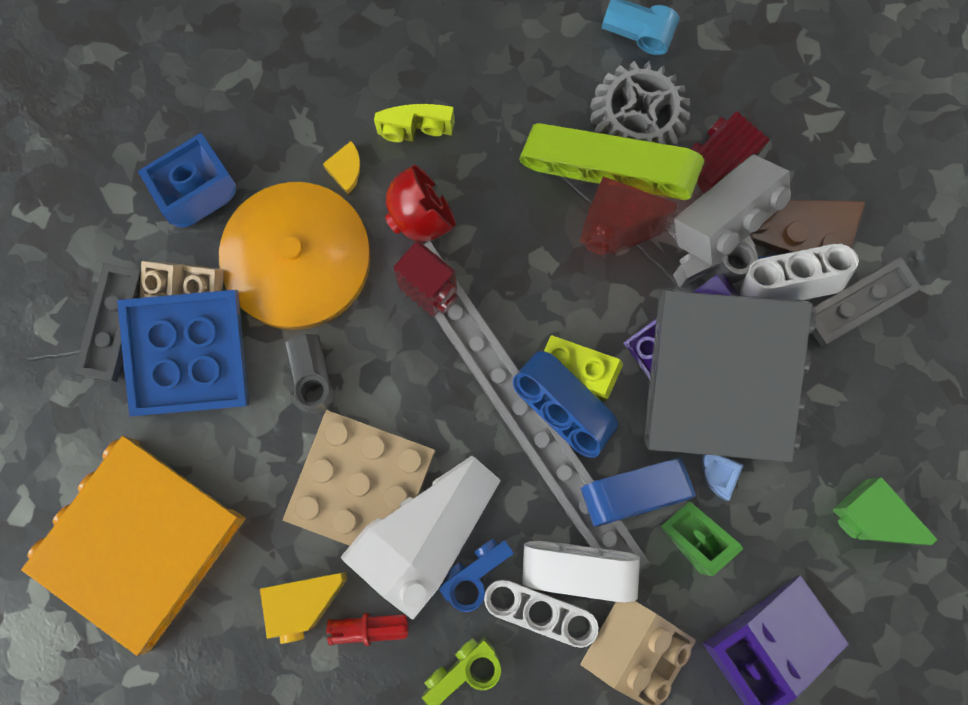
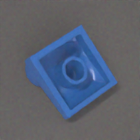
M199 133L138 170L139 175L163 216L170 225L180 228L191 226L226 205L236 193L235 182L202 133Z

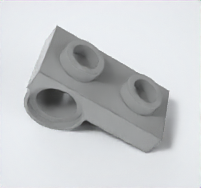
M748 235L730 254L723 256L713 266L689 253L679 260L681 265L673 276L679 287H683L714 271L716 275L725 274L732 284L740 282L746 276L750 265L758 259L754 248L755 244L750 235ZM728 256L738 257L743 264V269L733 268L728 262Z

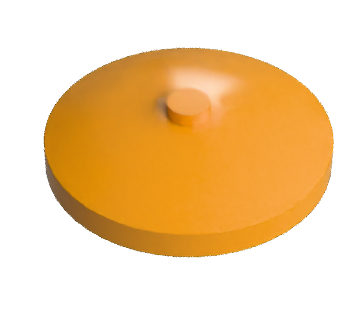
M280 183L255 193L245 200L233 213L220 241L219 267L224 269L223 282L226 289L238 290L240 307L247 314L263 324L279 329H309L335 319L345 312L357 299L366 283L370 270V242L361 218L343 197L328 188L312 183Z

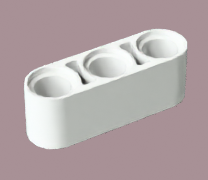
M832 244L756 260L749 267L740 289V295L744 297L795 301V299L806 300L838 293L845 288L858 267V255L847 245Z
M529 541L524 544L522 585L530 589L614 602H633L638 599L640 556L616 550L548 541Z
M508 579L494 580L485 590L484 601L486 608L495 617L579 648L589 646L598 636L599 627L597 620L582 607L527 588ZM503 586L512 590L514 599L508 608L499 609L492 604L491 594L497 587ZM538 601L547 602L551 608L549 619L543 623H535L529 617L530 607ZM575 616H584L589 624L586 634L578 638L569 635L568 623Z

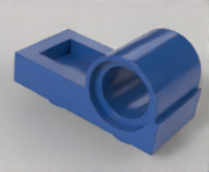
M492 538L474 551L478 558L467 567H464L460 561L450 568L444 578L445 582L438 589L446 601H449L454 608L462 612H471L482 604L485 588L480 578L514 554L505 540L497 544L494 538ZM469 580L476 584L479 594L473 602L463 603L458 600L455 588L459 582Z

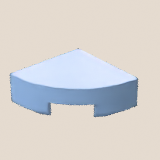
M703 454L702 471L706 483L718 497L729 501L744 465L726 456Z

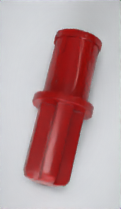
M364 613L363 617L328 619L326 634H331V636L327 637L329 646L364 642L365 646H370L372 641L405 639L409 633V622L404 614L370 617L369 613Z

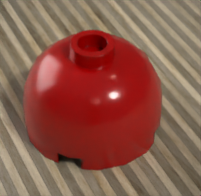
M416 164L403 170L391 181L386 192L385 204L389 213L385 216L389 227L396 234L402 232L406 237L414 241H433L450 232L456 226V220L443 195L439 197L432 188L436 185L434 181Z

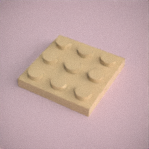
M326 410L286 509L283 521L350 546L368 524L377 518L384 519L399 509L401 502L409 497L414 499L420 494L436 451Z

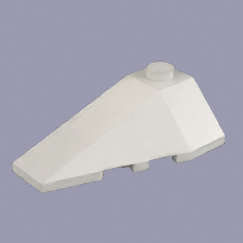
M470 456L434 480L429 489L414 499L411 497L400 503L401 507L384 519L377 518L368 524L344 552L341 559L383 598L413 620L442 584L501 480L475 457Z

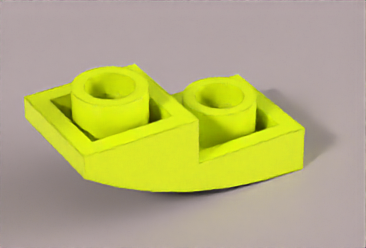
M412 104L376 112L374 122L377 134L388 141L397 143L403 140L413 142L416 128L431 136H441L442 134L452 136L455 123L454 107L434 104Z

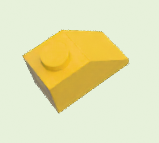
M342 572L261 588L260 594L267 639L279 637L280 644L305 639L304 631H308L317 625L347 581V573Z

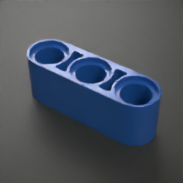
M545 351L536 352L513 378V387L516 393L575 451L585 457H597L618 429L619 423L615 415L550 353Z
M683 458L600 479L580 488L593 527H599L668 507L696 496Z

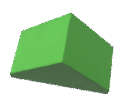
M690 501L661 525V528L696 570L703 575L714 576L743 550L739 542Z

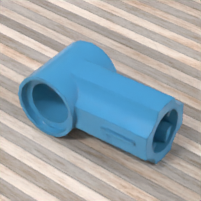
M611 0L602 23V29L637 41L639 48L649 54L664 55L669 49L680 17L676 11L663 5H654L649 9L627 0Z

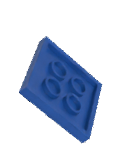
M238 290L117 300L129 417L250 405Z

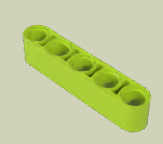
M541 123L533 124L519 158L524 166L540 173L680 200H687L692 197L704 164L702 155L688 148Z

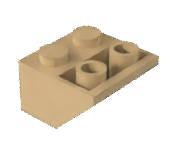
M636 601L616 602L580 665L615 690L643 705H661L669 696L671 685L681 667L688 662L691 656V649L696 640Z

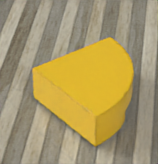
M350 141L323 163L327 172L347 194L357 185L360 174V157L355 145Z

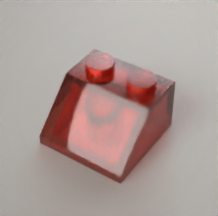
M603 176L588 212L579 242L584 243L585 247L591 252L605 255L608 252L614 255L661 235L673 215L677 203Z

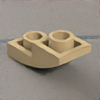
M141 261L139 298L222 291L224 269Z

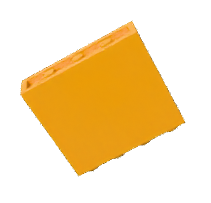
M122 435L119 440H114L105 449L102 455L104 460L96 471L89 473L78 486L79 493L72 503L64 506L53 519L54 527L47 536L38 540L31 547L27 554L29 560L21 570L126 649L139 656L153 649L246 518L234 509H227L139 446L140 442L138 440Z

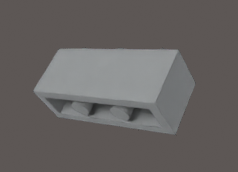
M754 154L751 155L674 218L678 247L713 266L723 256L730 254L749 234L757 231L775 212L782 210L787 205L791 197L790 171Z

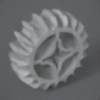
M633 61L628 71L619 65L616 68L615 75L607 73L603 84L597 85L595 90L596 97L591 101L590 108L594 112H592L590 120L591 124L597 125L595 133L676 146L678 143L677 138L684 136L687 130L685 125L688 124L691 117L690 112L686 111L690 106V99L683 97L686 92L685 85L674 86L677 81L676 74L669 77L664 76V65L658 71L651 70L650 61L645 63L643 69H639L636 62ZM622 94L624 97V107H621L620 112L614 115L611 103ZM666 108L668 123L659 129L656 124L658 121L656 116L659 115L660 110Z

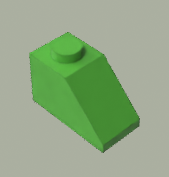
M882 477L866 479L833 508V511L840 517L838 520L840 527L855 539L911 545H933L937 541L936 537Z

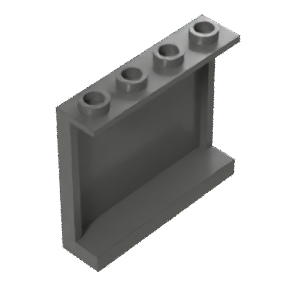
M660 288L643 440L647 448L659 451L793 462L794 451L799 449L801 442L800 428L797 427L798 414L803 412L806 403V393L802 389L803 375L808 373L811 364V353L807 350L808 336L813 333L816 325V313L812 310L813 303L796 299L792 301L685 292L676 289Z

